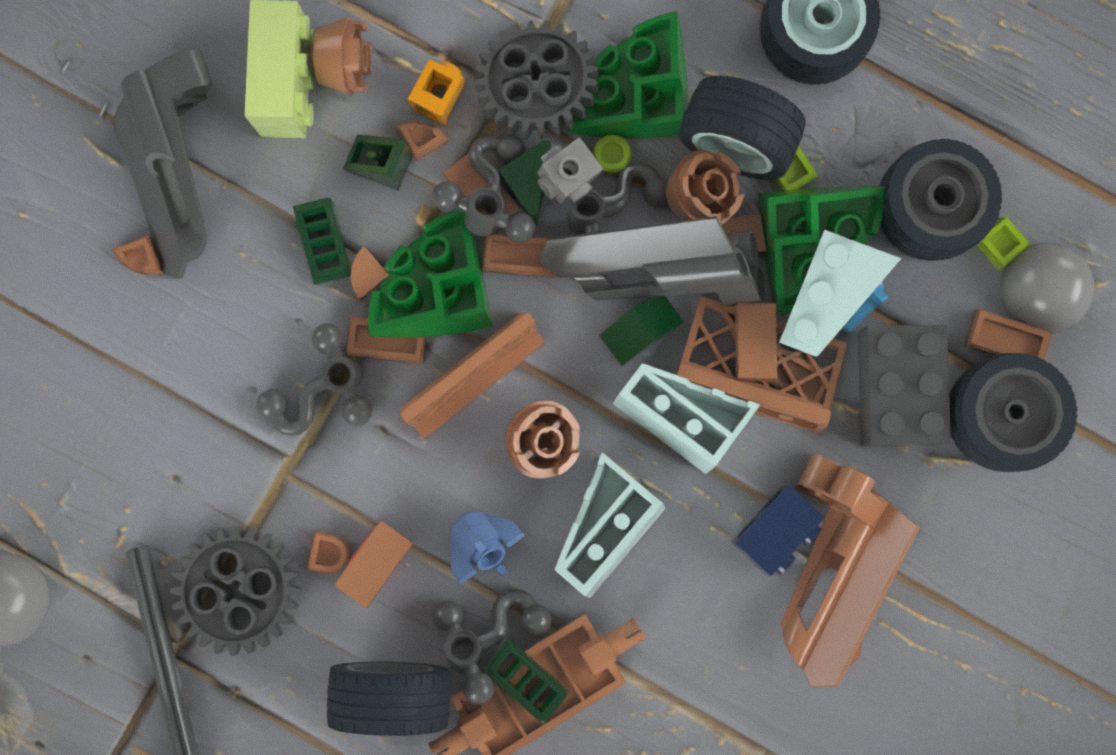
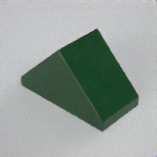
M357 134L343 169L399 191L412 159V154L407 142L402 139Z
M542 140L498 170L503 185L522 212L530 215L535 224H538L544 193L539 186L538 179L540 177L537 172L544 163L541 157L551 149V141Z
M666 296L650 297L631 308L599 336L622 367L679 327L684 321Z

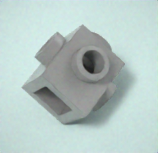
M579 137L564 149L558 144L541 157L544 163L537 172L540 177L538 183L550 199L555 197L562 204L571 198L575 203L593 189L589 183L599 176L603 168Z

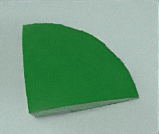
M677 11L656 16L634 26L630 37L616 47L609 44L596 57L594 66L598 67L599 78L596 79L598 93L592 94L594 105L593 107L583 106L586 116L584 119L572 116L574 128L570 129L568 127L570 134L592 137L618 135L622 138L679 136L681 122L689 104L683 39Z
M885 186L822 187L759 193L760 214L767 249L764 253L772 301L776 303L777 315L792 312L824 230L864 245L868 244L871 236L877 235L884 211L883 196L886 189Z
M455 210L423 226V234L408 247L400 245L392 254L384 267L389 276L382 281L379 291L373 290L368 313V333L370 336L391 338L429 337L493 327L480 257L474 234L465 226V212Z

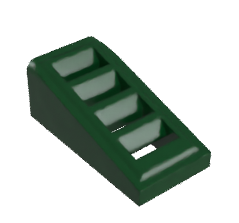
M323 198L293 206L314 285L350 277L351 269L335 204L332 199ZM322 214L327 215V219L311 223L307 221V218ZM330 228L332 234L312 239L311 233ZM335 244L336 250L320 254L315 253L316 248ZM339 259L340 265L319 270V263Z
M509 638L505 640L482 668L485 673L542 724L549 719L569 694V689ZM513 653L517 659L502 675L497 669ZM525 664L529 670L514 685L510 679ZM537 675L541 681L527 696L522 691L533 677ZM549 686L553 693L540 707L535 701Z

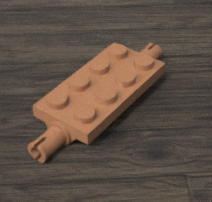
M584 613L524 650L569 689L568 696L544 724L532 716L494 680V694L485 703L475 704L468 701L464 696L463 688L450 695V700L456 708L460 720L457 727L428 743L432 754L448 746L437 753V755H457L471 746L473 749L478 748L483 755H511L626 684L624 677L615 664L618 661L616 657L639 642L646 640L641 629L626 637V635L639 628L634 617L603 636L602 633L597 634ZM514 656L502 663L497 670L503 675L517 657ZM523 664L510 681L516 685L529 668ZM535 675L522 692L529 696L541 679ZM548 686L535 703L541 707L553 693V690Z

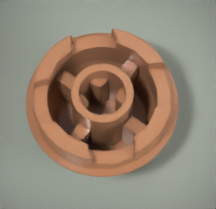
M346 17L316 29L314 43L310 45L309 59L311 67L314 68L318 84L350 96L354 92L368 91V83L363 82V76L372 72L371 42L363 41L362 31H367L368 28L366 21H352L350 17Z
M697 150L687 154L667 181L666 198L670 209L683 221L717 216L720 224L725 223L739 210L744 198V193L739 195V183L736 175L741 173L738 166L729 156L722 152L713 153L706 150Z
M544 400L531 403L515 413L507 425L505 440L510 461L517 470L532 478L542 479L561 475L572 467L579 456L580 451L577 450L580 439V426L573 414L565 406L557 402Z

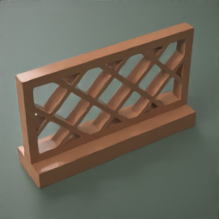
M700 296L675 375L689 379V382L711 390L715 388L724 391L728 396L746 402L752 401L761 404L754 414L817 434L822 432L828 426L832 412L830 407L848 343L833 338L826 346V348L836 351L833 363L821 370L812 355L798 350L783 358L777 347V367L780 366L790 384L781 390L770 388L767 382H759L757 384L751 381H737L736 376L731 374L726 365V362L736 358V351L722 358L712 340L729 331L735 340V322L730 318H735V307L731 305L724 306L721 302ZM707 309L719 313L726 326L709 334L702 322L704 310ZM776 320L777 337L783 334L787 323ZM699 330L702 335V338L696 340V336ZM704 343L708 345L716 360L705 367L689 362L692 350ZM803 355L813 366L815 373L796 381L787 362L796 356ZM719 366L722 372L714 370V368ZM830 371L829 382H827L823 373ZM817 378L820 385L822 384L825 389L822 403L807 400L800 386ZM794 389L797 396L789 394L787 392Z
M520 312L400 408L402 411L400 416L407 424L416 428L423 439H427L545 344V341L536 330L535 320L528 312L524 315Z

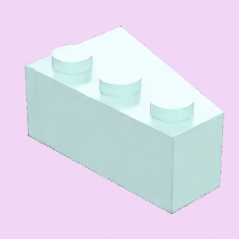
M824 230L780 343L818 357L902 258Z
M643 363L613 402V405L705 474L718 464L761 405L728 396L724 391L715 388L712 390L689 382V379Z
M601 453L591 484L586 490L575 523L573 522L554 569L587 598L592 597L666 509L659 499L604 453Z

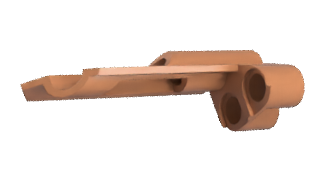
M816 453L812 454L795 488L830 508L781 621V626L784 630L783 637L787 649L797 665L804 670L810 686L813 688L839 686L920 527L872 489L875 484L872 478L845 465L842 467ZM827 568L837 569L838 572L807 629L801 617L803 607L822 571Z

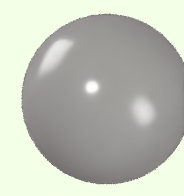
M1040 243L1027 247L1006 265L1001 277L1000 292L1004 307L1013 320L1056 334L1068 330L1084 318L1094 299L1095 282L1089 265L1076 251L1060 244Z
M0 553V647L18 644L33 635L44 621L49 605L48 586L39 568L25 557L13 553Z

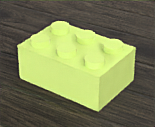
M250 0L245 117L261 137L307 138V126H313L314 110L313 104L308 103L309 89H314L315 71L310 66L309 50L310 45L314 43L316 30L311 29L309 16L304 15L298 1Z

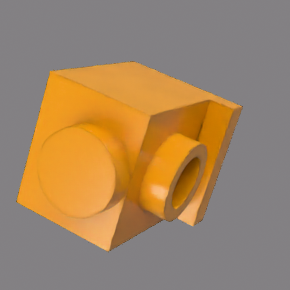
M429 59L408 97L411 110L445 127L448 117L465 87L464 77L460 75L462 73L461 70L447 61H441L439 64ZM438 88H443L446 90L443 98H438L433 95L434 91Z

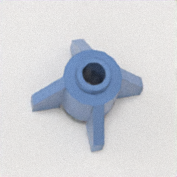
M480 511L466 512L457 518L451 530V572L460 584H463L477 573L473 566H478L481 570L495 567L504 576L509 572L502 563L505 556L504 542L508 547H511L525 535L514 521Z

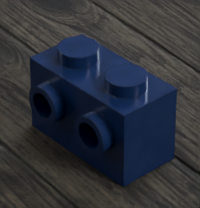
M782 485L731 543L765 575L772 576L775 572L781 575L794 562L795 557L792 553L801 543L807 546L818 536L822 530L818 524L825 517L790 485Z

